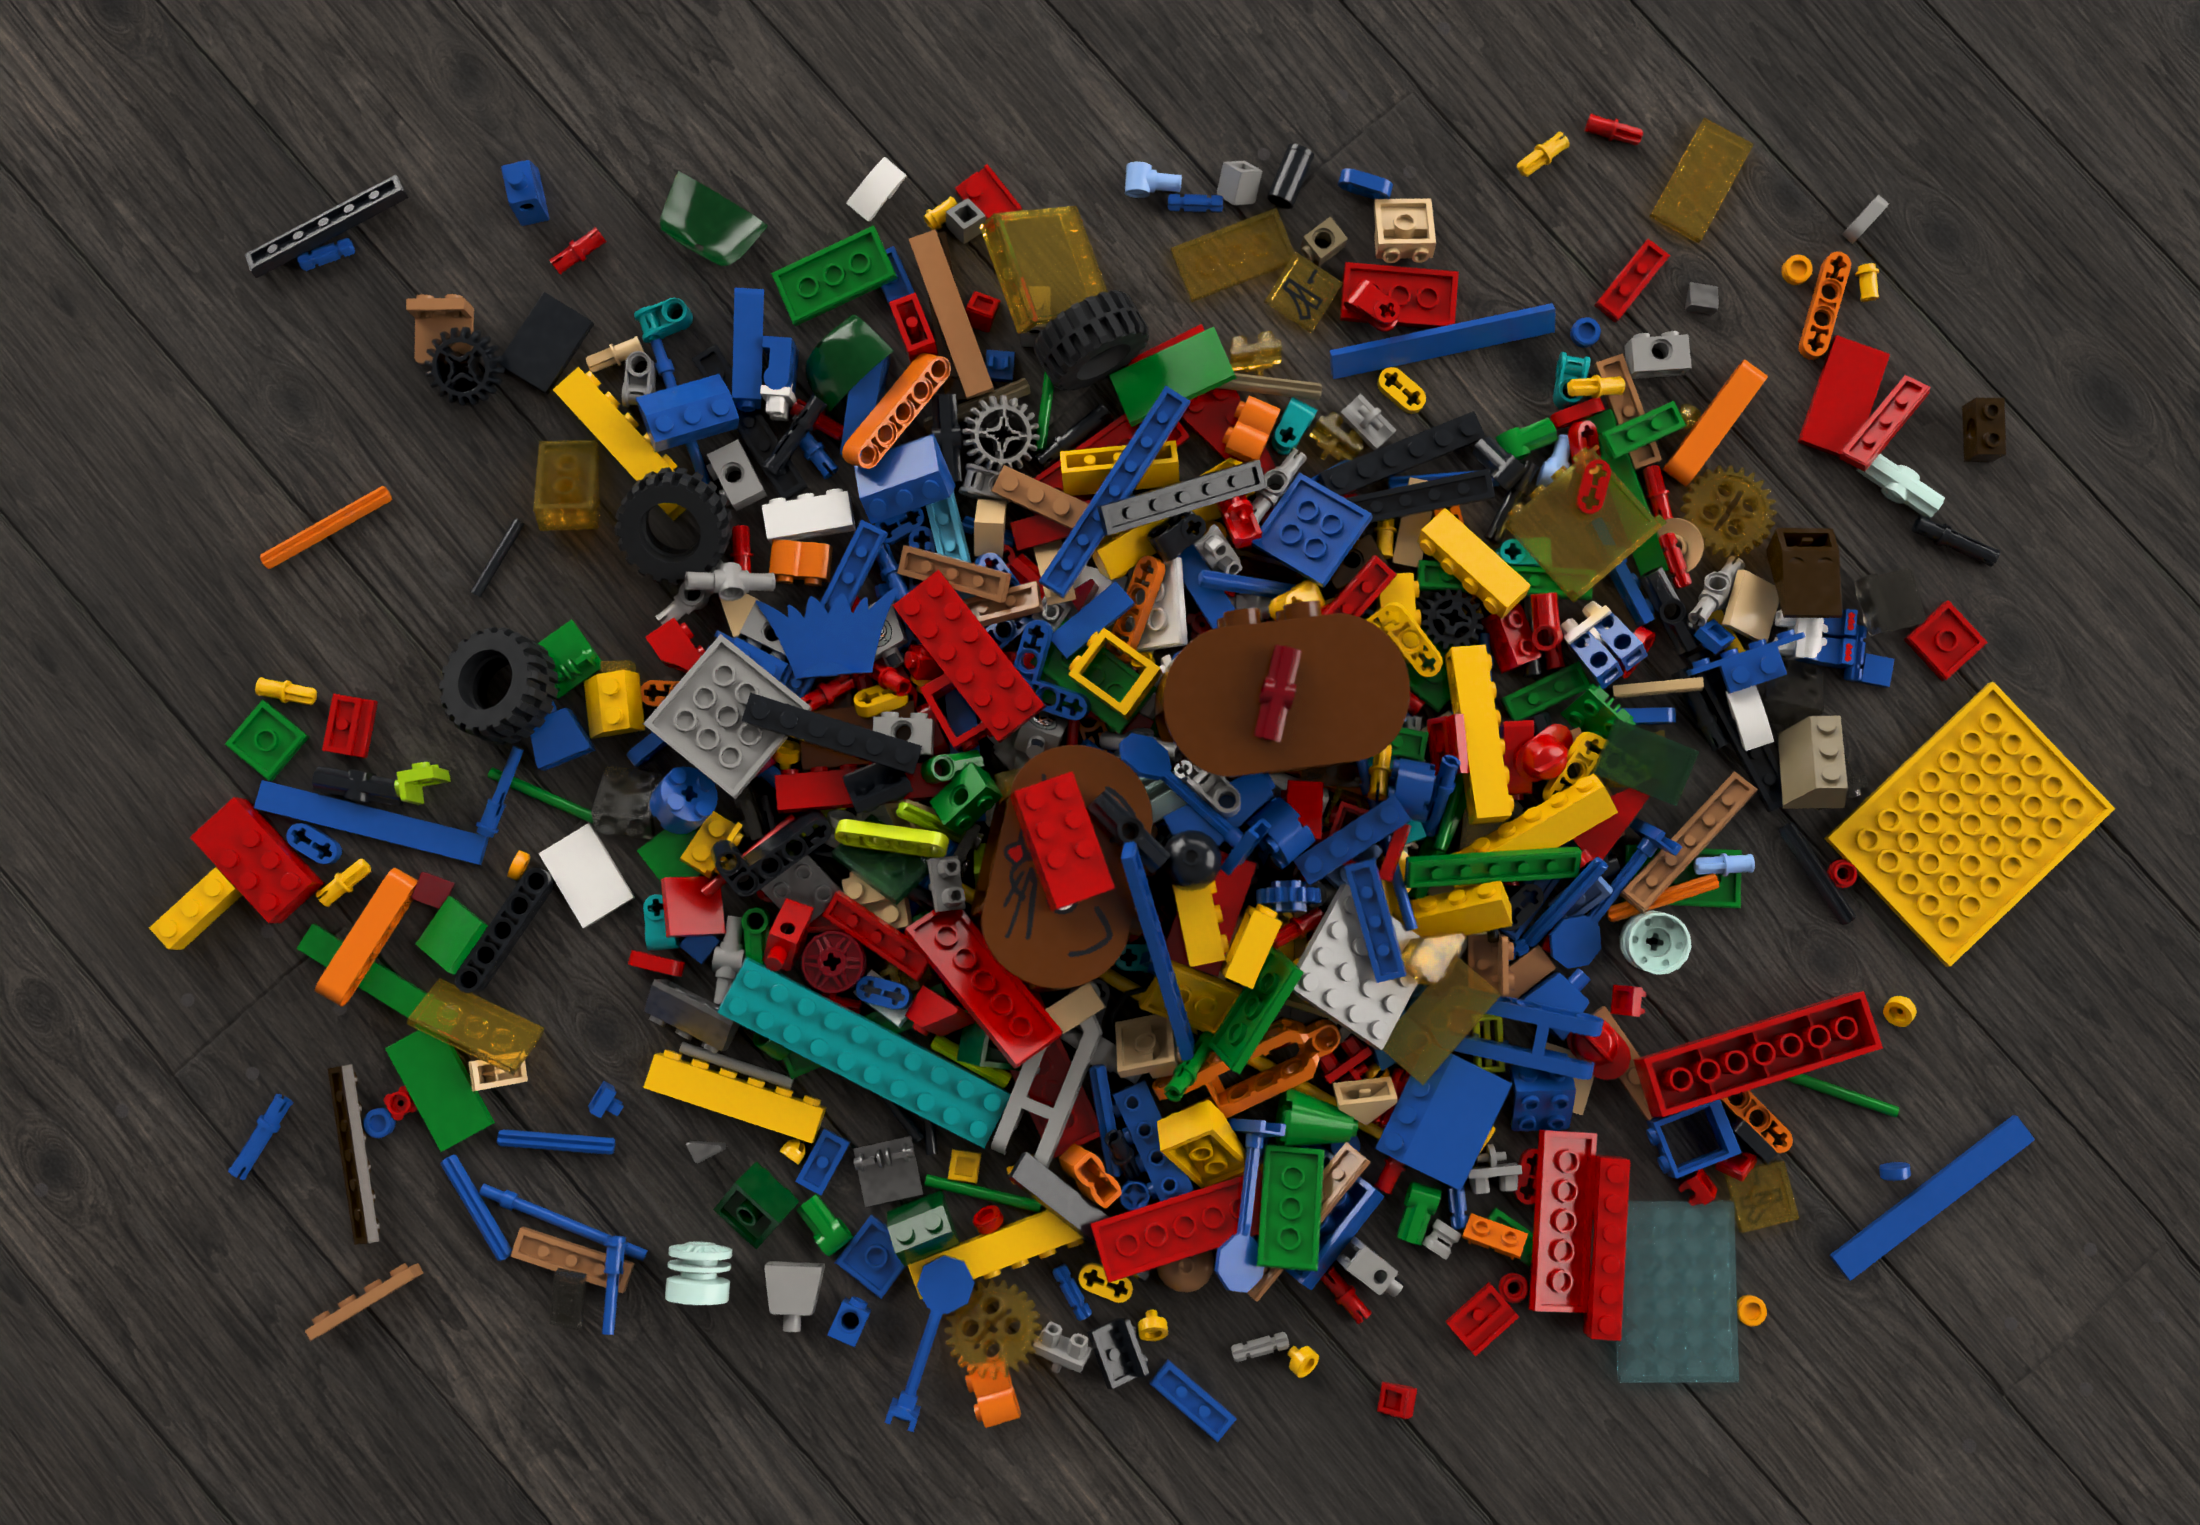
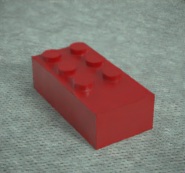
M1073 771L1016 790L1010 795L1051 912L1115 888Z
M233 797L190 836L193 842L268 923L281 924L325 884L247 799Z

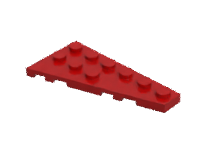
M1202 324L1134 357L1126 366H1130L1205 331ZM1215 388L1191 399L1190 405L1181 419L1196 434L1198 433L1208 443V446L1223 459L1227 460L1231 457L1245 463L1246 461L1226 453L1225 447L1227 444L1222 442L1228 427L1234 428L1238 421V418L1234 417L1241 401L1237 391ZM1265 447L1260 457L1263 475L1276 467Z

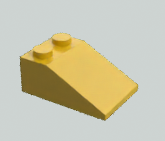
M1209 1099L1196 1103L1194 1106L1180 1112L1172 1113L1168 1117L1157 1121L1160 1151L1200 1188L1244 1175L1246 1150L1224 1114Z

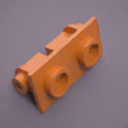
M1471 1213L1462 1237L1468 1240V1244L1473 1243L1487 1249L1489 1247L1493 1248L1495 1252L1509 1256L1514 1260V1258L1521 1259L1528 1233Z

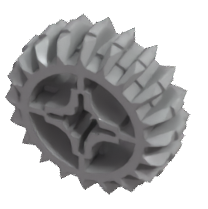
M1001 395L999 404L995 396H990V406L984 400H980L978 403L982 411L972 407L970 412L975 416V419L970 417L964 419V422L972 426L971 429H962L963 434L971 435V439L964 440L963 445L972 444L974 447L967 452V455L973 456L977 453L979 456L974 461L976 465L986 460L984 467L991 469L992 465L995 464V471L1001 472L1003 465L1013 469V462L1017 468H1022L1021 457L1026 461L1032 459L1026 452L1027 449L1037 451V446L1030 444L1031 440L1040 439V435H1032L1031 429L1039 428V424H1029V420L1033 419L1035 414L1031 412L1024 415L1023 413L1028 405L1024 403L1017 409L1018 399L1015 397L1010 400L1009 405L1007 404L1006 395ZM998 410V417H996L993 427L980 428L983 419L989 413ZM1007 412L1013 414L1018 419L1023 432L1013 430L1010 427ZM1002 426L1004 427L1003 431H1007V434H1014V436L1002 438L1001 442L997 441L999 437L995 438V435H990L987 432L998 431ZM979 437L988 438L992 441L995 457L989 455L983 449ZM1012 440H1022L1019 449L1013 455L1004 458V452L1008 443Z

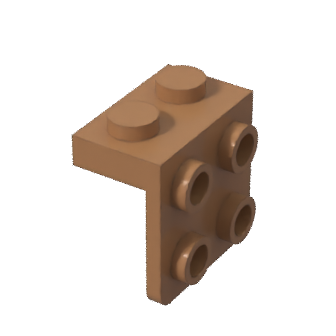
M448 294L445 295V298L417 295L414 299H406V310L415 318V361L419 364H424L425 360L433 358L426 351L430 348L436 349L432 344V340H441V332L446 331L450 334L451 328L455 327L460 332L463 327H469L471 334L474 331V308L461 295ZM458 342L451 347L454 352L459 351L463 355L474 348L462 342ZM467 361L460 362V364H468Z
M1487 934L1467 935L1468 988L1499 994L1502 997H1509V990H1514V972L1509 970V960H1514L1513 942L1508 941L1507 936L1499 934L1498 942L1489 943Z

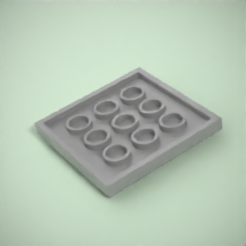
M720 634L643 724L736 799L788 738V736L741 721L750 693L811 711L812 708Z
M1342 884L1297 963V966L1304 973L1292 992L1376 1050H1383L1436 947L1412 930L1406 932L1405 925L1391 916L1407 975L1377 983L1350 887L1347 884Z

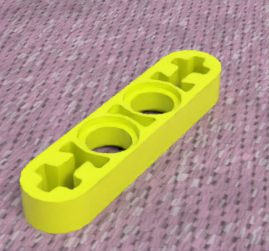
M850 819L840 820L834 834V838L839 843L848 846L933 858L946 856L950 841L945 834L936 831Z

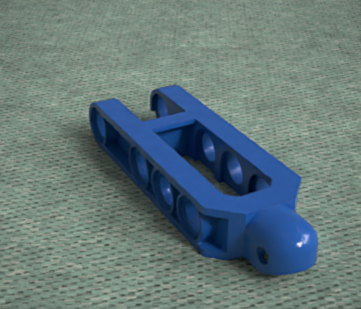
M1457 985L1439 997L1426 994L1412 997L1405 1007V1011L1418 1026L1431 1028V1032L1443 1049L1577 1079L1588 1080L1592 1078L1594 1062L1589 1063L1580 1059L1570 1058L1566 1053L1548 1050L1545 1047L1549 1028L1586 1036H1601L1604 1020L1600 1017L1522 999L1502 997L1499 994ZM1458 1007L1536 1024L1537 1030L1533 1047L1530 1049L1512 1045L1507 1040L1498 1042L1480 1038V1034L1475 1033L1471 1036L1450 1031V1028L1447 1027L1450 1011Z

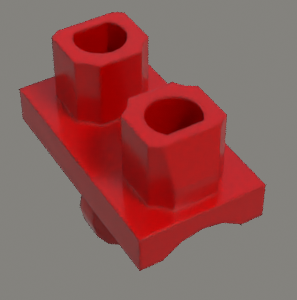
M1245 494L1216 503L1235 548L1251 546L1253 540L1262 537V531L1253 513V506L1247 500Z
M1351 1034L1340 1043L1348 1056L1339 1062L1332 1052L1319 1058L1318 1063L1324 1072L1321 1075L1326 1082L1331 1084L1346 1072L1349 1074L1340 1079L1341 1082L1362 1080L1360 1076L1369 1071L1364 1063L1356 1069L1354 1067L1373 1053L1368 1046L1362 1045Z

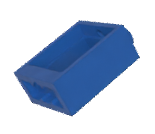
M1720 1100L1646 1121L1649 1129H1646L1647 1137L1652 1146L1656 1145L1660 1157H1657L1660 1169L1664 1174H1668L1669 1177L1677 1179L1742 1153ZM1704 1109L1719 1149L1676 1165L1660 1126Z

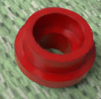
M1846 859L1833 861L1827 870L1828 875L1838 888L1852 886L1858 876L1856 867L1852 863L1847 862ZM1840 868L1845 871L1843 879H1840L1837 875Z
M1512 1272L1505 1274L1500 1279L1498 1290L1507 1302L1518 1303L1526 1298L1529 1286L1522 1275ZM1516 1282L1518 1285L1517 1290L1513 1293L1509 1292V1284Z

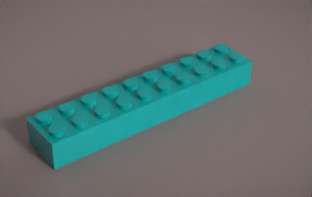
M747 956L717 1012L982 1148H985L1011 1096L1008 1090L788 977L768 969Z

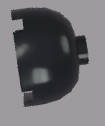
M1186 830L1179 832L1170 838L1164 847L1170 854L1169 858L1162 864L1164 875L1172 885L1181 890L1194 891L1204 889L1215 881L1220 872L1222 857L1219 846L1212 837L1202 831Z

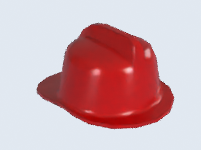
M1552 724L1521 746L1515 761L1516 771L1521 778L1528 782H1538L1540 780H1551L1563 772L1567 763L1568 750L1573 744L1572 733L1568 727L1562 724Z
M1605 1020L1601 1036L1593 1037L1570 1032L1566 1037L1568 1047L1577 1059L1595 1063L1593 1075L1603 1080L1616 1079L1622 1076L1629 1068L1631 1061L1630 1049L1622 1037Z

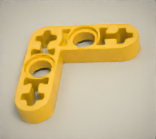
M1390 602L1366 619L1384 631L1381 622L1389 615L1387 610L1393 613L1398 611L1400 613L1398 617L1399 622L1397 623L1395 620L1387 623L1384 628L1388 631L1385 633L1393 639L1421 676L1433 677L1440 671L1443 665V658L1440 652L1402 604ZM1407 632L1416 633L1419 637V644L1415 647L1407 646L1403 641L1404 634ZM1423 645L1427 647V649L1423 651V654L1426 656V658H1434L1436 660L1433 665L1435 669H1432L1429 666L1426 668L1422 666L1425 660L1420 653L1417 657L1413 655L1414 653L1418 652L1423 647Z
M1583 732L1575 739L1568 750L1567 763L1563 772L1558 777L1549 780L1545 786L1543 799L1544 802L1550 799L1555 790L1562 792L1569 788L1560 782L1561 779L1574 785L1579 779L1588 777L1594 766L1628 787L1650 779L1651 773L1644 764L1606 739L1592 732ZM1586 741H1590L1602 751L1597 754L1587 750L1584 744ZM1611 753H1617L1619 756L1618 765L1614 768H1608L1606 765V759ZM1572 763H1578L1580 766V773L1575 778H1569L1567 775V769ZM1628 767L1631 770L1637 771L1640 778L1635 780L1624 770Z

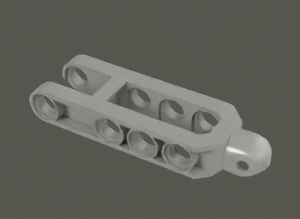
M1090 981L1100 997L1099 987L1096 983ZM1083 985L1071 987L1069 994ZM1095 1015L1079 1024L1083 1030V1035L1054 1108L1030 1099L1028 1095L1035 1076L1041 1070L1039 1065L1046 1048L1023 1063L993 1138L992 1150L1004 1155L1006 1154V1147L1013 1131L1018 1128L1024 1110L1049 1119L1034 1156L1036 1160L1046 1168H1049L1103 1033Z

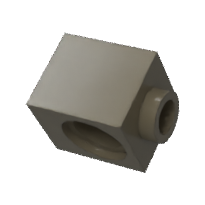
M1330 216L1303 236L1301 252L1308 262H1314L1317 267H1320L1345 248L1348 238ZM1319 239L1325 240L1329 247L1319 248L1316 246L1315 241Z

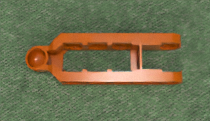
M1281 1018L1270 1025L1248 1061L1262 1054L1267 1056L1270 1054L1269 1051L1288 1042L1298 1044L1300 1049L1297 1056L1225 1089L1218 1075L1230 1070V1068L1212 1051L1197 1072L1196 1081L1186 1089L1184 1094L1206 1085L1211 1096L1199 1102L1209 1099L1227 1119L1312 1079L1317 1069L1319 1058L1333 1052L1338 1047L1341 1038L1339 1028L1333 1021L1327 1019L1318 1020L1305 1026L1302 1022ZM1173 1075L1159 1077L1152 1084V1088L1159 1101L1168 1099L1164 1094V1088L1171 1081ZM1193 1104V1105H1191V1106H1188V1107H1186V1108H1184V1109H1182V1110H1185V1109H1187V1108H1189V1107H1192V1106H1194L1195 1104Z

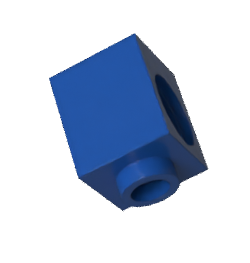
M851 1296V1299L845 1297L828 1332V1336L855 1347L872 1311L871 1308L866 1307L868 1303L855 1296ZM848 1312L855 1313L858 1316L859 1324L848 1326L844 1322V1314Z

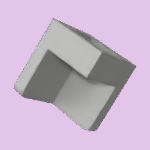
M1246 161L1223 162L1217 195L1223 196L1224 200L1233 205L1254 204L1262 170Z

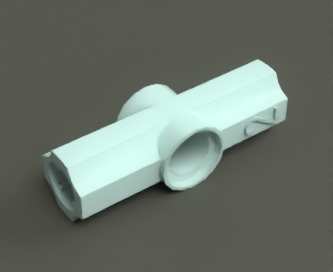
M1881 454L1878 455L1865 472L1860 469L1856 470L1882 488L1881 492L1888 499L1896 503H1904L1928 519L1932 518L1944 503L1945 498L1922 483L1920 476L1913 469L1904 465L1897 466Z

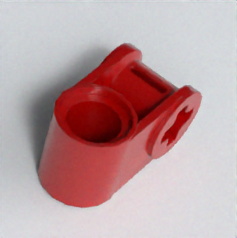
M1361 279L1344 301V306L1349 312L1381 332L1392 330L1396 326L1400 315L1399 304L1365 279ZM1386 312H1389L1391 314L1386 316V318H1383L1381 316V314L1384 315Z

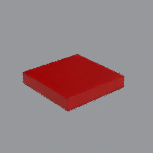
M1949 600L1943 602L1903 639L1942 682L1950 678L1988 643Z
M706 876L664 877L661 879L666 938L714 936L726 933L721 888L709 898L701 891L716 876H711L710 879Z

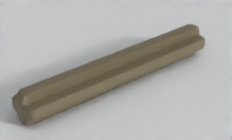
M1235 373L1237 379L1217 387L1319 400L1322 394V385L1320 383Z
M1022 378L957 405L958 423L963 422L966 417H975L970 412L972 407L982 411L978 403L980 400H984L990 406V396H995L999 404L1001 395H1006L1008 401L1014 397L1018 399L1030 394L1031 389L1028 381ZM932 416L923 420V425L928 435L931 434V426H933Z

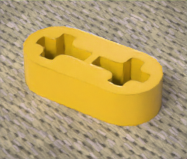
M1389 367L1385 368L1379 375L1377 380L1378 389L1407 414H1415L1422 409L1426 402L1425 392L1401 370ZM1385 376L1387 378L1396 377L1395 384L1400 390L1394 385L1387 387L1385 385ZM1403 391L1410 397L1414 394L1417 395L1418 399L1416 402L1419 405L1415 403L1411 404V406L1406 403L1408 397Z
M876 685L857 692L853 700L856 713L861 717L868 718L879 715L881 712H889L905 706L909 701V696L901 697L894 695L896 693L892 690L883 689L880 685Z
M1088 1263L1079 1272L1080 1285L1091 1293L1117 1303L1127 1301L1132 1295V1282L1129 1277L1111 1282L1118 1284L1120 1280L1124 1281V1287L1128 1289L1126 1293L1121 1292L1119 1296H1116L1115 1289L1107 1286L1108 1282L1102 1265ZM1092 1269L1096 1270L1097 1277L1103 1279L1104 1283L1093 1281L1092 1285L1087 1284V1278L1084 1276L1085 1272L1091 1273Z

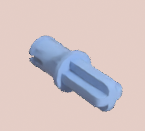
M1721 853L1720 856L1695 858L1693 868L1697 875L1714 873L1728 876L1729 873H1753L1755 861L1752 854L1727 856L1726 853Z

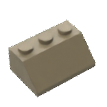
M1809 716L1778 733L1783 809L1845 808L1848 785L1841 716Z

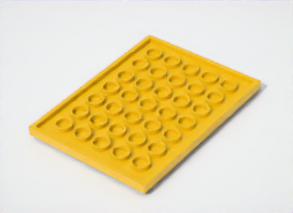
M1990 682L1824 839L1843 859H1846L1847 862L1852 863L1856 867L1858 875L1944 966L1951 967L2109 816L2115 808L1994 682Z

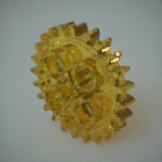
M1719 465L1714 470V474L1710 469H1707L1703 477L1698 475L1694 479L1695 484L1690 483L1686 489L1689 493H1685L1682 497V501L1687 503L1683 504L1680 508L1681 512L1687 513L1683 519L1697 527L1703 538L1704 550L1708 546L1713 547L1712 555L1714 556L1719 550H1723L1724 558H1727L1732 550L1736 557H1739L1743 550L1749 554L1754 549V546L1758 548L1763 543L1762 539L1768 538L1771 534L1768 529L1775 525V522L1770 519L1777 514V511L1769 508L1776 501L1766 498L1771 489L1762 490L1760 487L1763 485L1764 480L1755 483L1753 481L1755 477L1754 472L1748 477L1744 476V467H1741L1737 473H1734L1732 465H1729L1725 472ZM1718 488L1725 489L1729 497L1722 496ZM1737 492H1742L1741 498L1721 525L1720 530L1715 531L1714 527L1726 512L1727 507L1733 501ZM1743 503L1749 504L1753 508V512L1746 511ZM1703 510L1710 511L1714 519L1705 517ZM1728 526L1735 527L1739 535L1732 534L1728 530Z
M990 1279L988 1288H985L980 1281L978 1282V1291L974 1292L972 1290L968 1304L954 1310L955 1316H946V1320L952 1324V1327L944 1329V1332L947 1335L953 1336L946 1341V1345L948 1347H955L950 1355L953 1358L960 1357L957 1364L961 1368L968 1364L967 1372L972 1375L978 1369V1376L984 1379L987 1371H989L991 1378L996 1380L998 1371H1001L1007 1378L1008 1368L1012 1367L1016 1372H1019L1017 1364L1019 1361L1026 1364L1029 1363L1025 1354L1027 1352L1036 1353L1031 1343L1040 1342L1041 1339L1034 1332L1041 1330L1042 1326L1033 1321L1038 1319L1040 1314L1038 1311H1031L1035 1307V1303L1033 1300L1025 1302L1028 1294L1025 1291L1018 1294L1019 1288L1016 1284H1013L1008 1290L1005 1280H1002L999 1287H997L995 1281ZM992 1302H999L998 1311L994 1314H987L988 1305ZM1012 1309V1312L1006 1315V1311ZM1012 1322H1020L1021 1326L1017 1333H1007L1008 1326ZM972 1324H978L977 1334L967 1337V1328ZM990 1325H993L998 1329V1331L995 1334L989 1331L988 1328ZM980 1343V1347L975 1350L974 1346ZM999 1344L1000 1350L998 1354L994 1357H987L986 1353L989 1346Z

